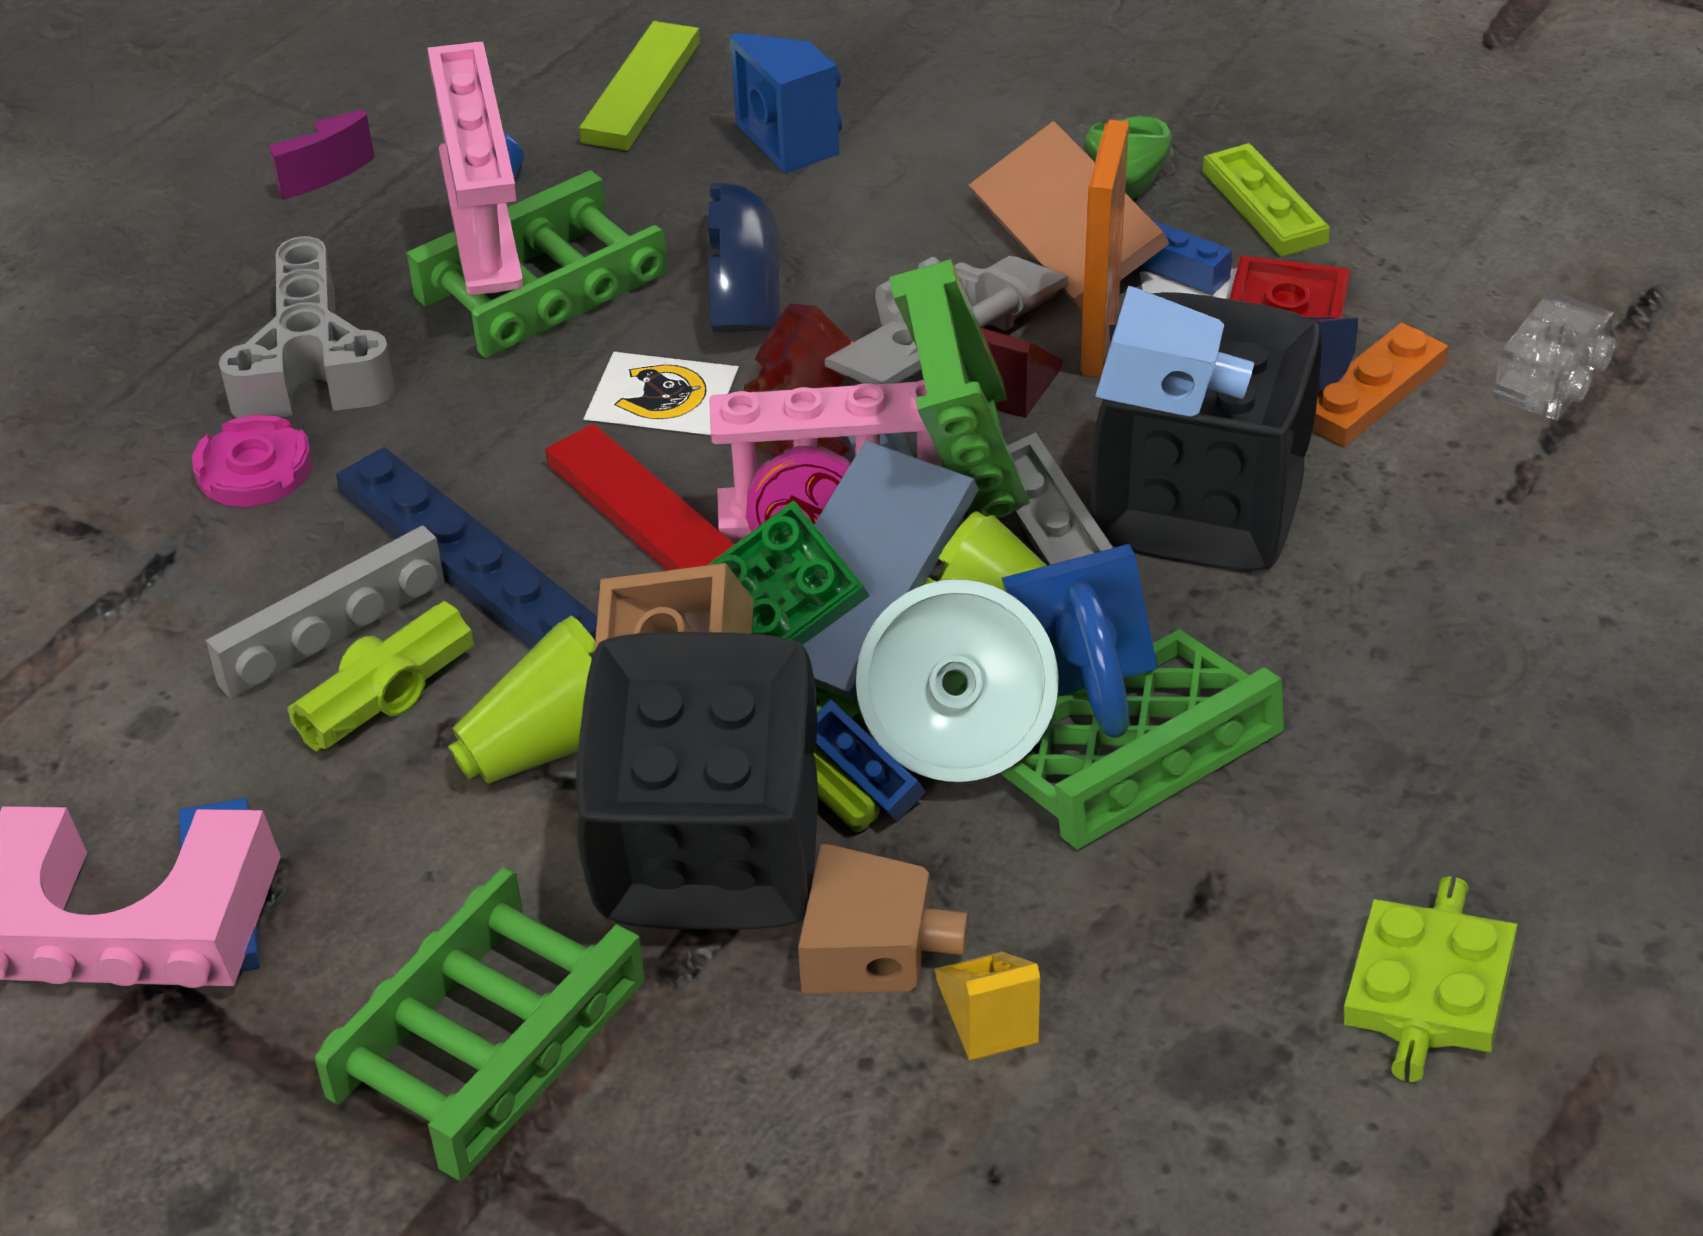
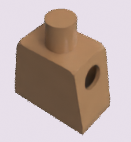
M821 844L798 946L801 993L911 991L919 983L924 951L965 955L969 913L931 909L930 872L922 866L839 846Z

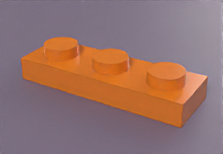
M1401 322L1353 360L1347 372L1338 382L1331 383L1324 390L1318 392L1313 431L1342 447L1347 446L1442 368L1447 362L1449 345Z

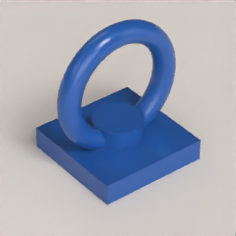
M1130 544L1002 577L1004 591L1019 600L1035 615L1050 639L1058 667L1057 696L1085 689L1101 731L1112 738L1124 735L1129 726V709L1123 678L1158 669L1136 556Z

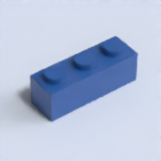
M1151 219L1164 232L1170 244L1139 266L1140 268L1210 295L1217 292L1231 278V249Z
M831 699L817 713L818 730L816 745L859 784L887 814L898 822L926 791L905 768Z

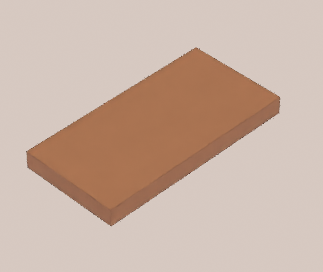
M1052 121L971 182L969 186L976 198L1038 265L1068 276V285L1061 288V290L1081 311L1083 309L1088 186L1095 162L1055 121ZM1126 193L1120 281L1170 244L1164 232Z

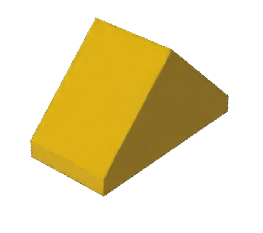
M998 952L934 969L938 986L969 1061L1039 1043L1040 974L1037 963L1005 952Z

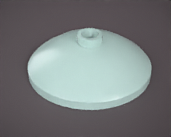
M957 579L942 580L925 584L907 592L891 603L876 619L863 642L856 670L857 699L864 722L871 735L900 765L921 776L947 782L974 781L990 777L1013 766L1028 754L1041 739L1052 718L1057 701V661L1054 649L1043 626L1035 615L1015 597L999 588L982 582ZM958 671L965 676L967 688L963 694L953 696L943 689L942 679L947 672Z

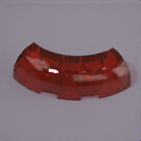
M789 304L774 324L755 357V360L762 366L758 377L745 384L743 391L764 392L793 390L800 387H840L845 376L825 367V358L853 342L817 306ZM838 437L818 438V447H824L841 456L850 450ZM793 440L756 442V449L771 459L784 454V450L793 448Z

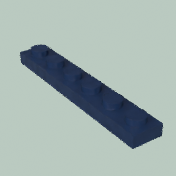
M385 447L336 474L339 492L396 539L422 525L426 527L437 538L444 578L530 649L558 622H562L571 615L596 640L597 615Z

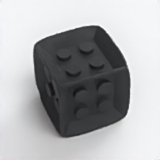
M1151 293L1219 319L1224 324L1218 352L1254 362L1253 371L1243 399L1207 389L1199 414L1193 417L1102 398L1093 442L1091 478L1092 517L1111 544L1116 546L1130 544L1134 552L1231 570L1269 569L1277 561L1285 545L1302 488L1304 457L1313 432L1321 373L1322 338L1319 324L1300 314L1256 303L1190 293Z
M650 632L622 635L599 642L591 660L584 695L577 758L576 796L579 812L577 842L580 860L591 901L603 917L624 924L643 927L726 930L781 927L800 922L805 918L815 864L818 782L814 749L817 740L818 718L813 667L809 653L801 643L776 636L730 632Z

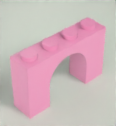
M2 806L0 810V980L45 981L52 984H63L66 982L112 983L120 986L166 984L181 985L189 988L235 985L254 927H256L281 857L263 810L197 809L171 873L156 890L126 908L105 914L81 915L64 911L87 856V850L67 807Z

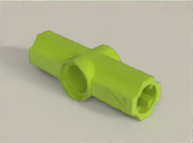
M443 601L384 641L376 636H365L358 639L343 655L338 673L287 707L291 724L297 729L304 743L319 753L323 749H328L380 711L389 716H399L407 712L422 695L427 678L474 646L472 630L462 619L459 610Z

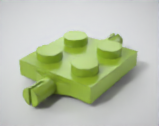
M1452 876L1444 877L1439 881L1433 908L1377 899L1373 900L1344 1004V1025L1378 1031L1399 1041L1391 1070L1395 1077L1405 1081L1409 1061L1410 1082H1417L1422 1079L1430 1047L1458 1046L1492 1053L1516 946L1517 924L1462 914L1469 887L1464 880L1456 877L1452 897Z

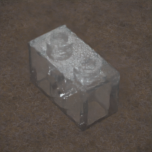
M1549 290L1501 350L1493 397L1558 421L1573 401L1580 403L1584 399L1596 369L1604 371L1609 365L1616 347V338L1610 337L1614 312Z

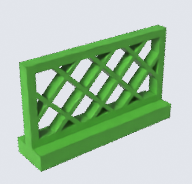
M1178 629L1153 643L1157 667L1179 655L1193 664V668H1158L1123 678L1125 687L1144 688L1143 696H1127L1129 716H1140L1138 725H1129L1125 734L1118 738L1109 737L1101 731L1085 689L1058 695L1049 725L1041 739L1037 742V744H1041L1039 754H1026L1021 760L1000 772V774L1059 819L1061 838L1079 850L1283 732L1282 678L1265 667L1248 675ZM1155 688H1190L1189 697H1160L1153 695ZM1201 688H1226L1211 697H1200ZM1069 715L1093 716L1091 725H1058L1057 722ZM1150 716L1174 717L1160 726H1149ZM1053 744L1088 745L1086 755L1051 754ZM1099 745H1124L1108 755H1097ZM1047 774L1071 775L1055 784V787L1046 781Z

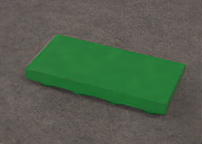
M792 501L708 564L726 563L753 598L752 634L781 637L801 643L802 645L870 596L864 585L795 501Z

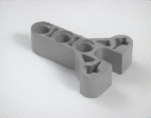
M300 236L283 242L276 251V317L245 344L234 346L227 350L219 360V367L231 414L236 418L252 415L278 416L281 418L293 416V391L299 384L309 380L327 382L333 411L371 407L389 400L394 394L395 383L387 341L379 332L359 330L335 314V292L324 243L318 238L310 236Z

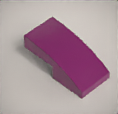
M364 109L315 121V134L268 145L277 189L283 200L333 183L353 173L375 158L368 117Z

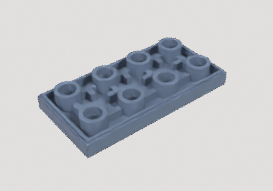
M864 441L814 525L864 585L870 596L803 645L810 656L816 687L856 702L858 658L870 628L891 603L907 592L924 585L937 563L939 555L951 539L979 490L974 478L870 441Z

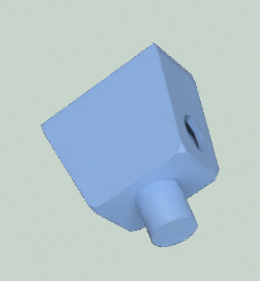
M1128 286L1095 396L1106 400L1193 417L1199 414L1207 389L1243 399L1251 378L1254 362L1218 352L1224 324L1219 319L1141 289Z

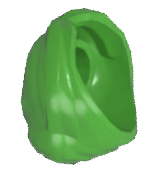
M1135 116L1122 120L1129 121L1125 193L1131 199L1140 196L1153 183L1168 158L1172 134L1166 123L1158 118ZM1103 122L1092 125L1084 139V151L1094 162L1105 126Z

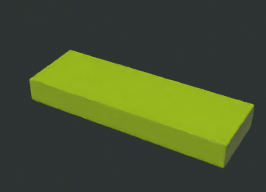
M1250 143L1204 156L1203 173L1280 257L1329 243L1330 227Z

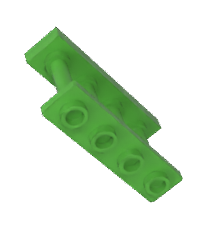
M591 170L507 207L523 278V287L520 289H515L493 300L489 299L485 294L469 295L466 291L455 231L406 252L414 297L427 307L453 295L472 312L477 351L484 358L498 354L666 274L668 270L664 231L657 225H653L629 236L609 220L606 214L603 179ZM591 232L608 246L584 257L567 242ZM545 252L562 268L538 279L521 263Z
M502 867L485 885L478 886L470 893L464 906L439 931H434L425 938L418 952L392 978L384 980L377 986L370 1000L344 1027L335 1029L325 1039L315 1057L325 1098L339 1105L364 1082L430 1122L428 1127L438 1169L462 1182L645 982L639 936L616 924L597 945H591L587 948L523 914L517 874ZM505 936L571 973L552 993H545L541 996L485 965L480 960ZM459 983L522 1018L525 1022L506 1042L494 1045L434 1011L433 1008ZM410 1032H413L477 1069L478 1072L458 1093L446 1096L386 1061L385 1058Z

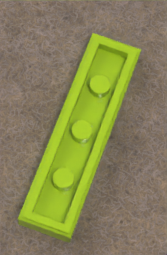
M653 21L580 125V143L628 151L699 46V28Z

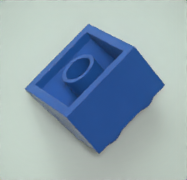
M745 33L731 35L730 48L736 125L785 174L839 155V132L842 130V118L837 105V88L840 87L841 78L838 67L833 59L827 58L810 41Z

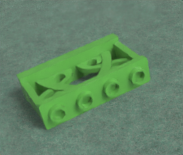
M949 259L890 276L889 280L893 299L917 347L927 395L916 399L918 413L946 469L974 478L979 489L967 509L969 515L975 511L982 514L983 510L990 515H994L996 518H1002L1011 514L1016 506L1028 505L1030 503L1028 492L1003 438L996 407L997 402L1007 400L1003 379L952 260Z

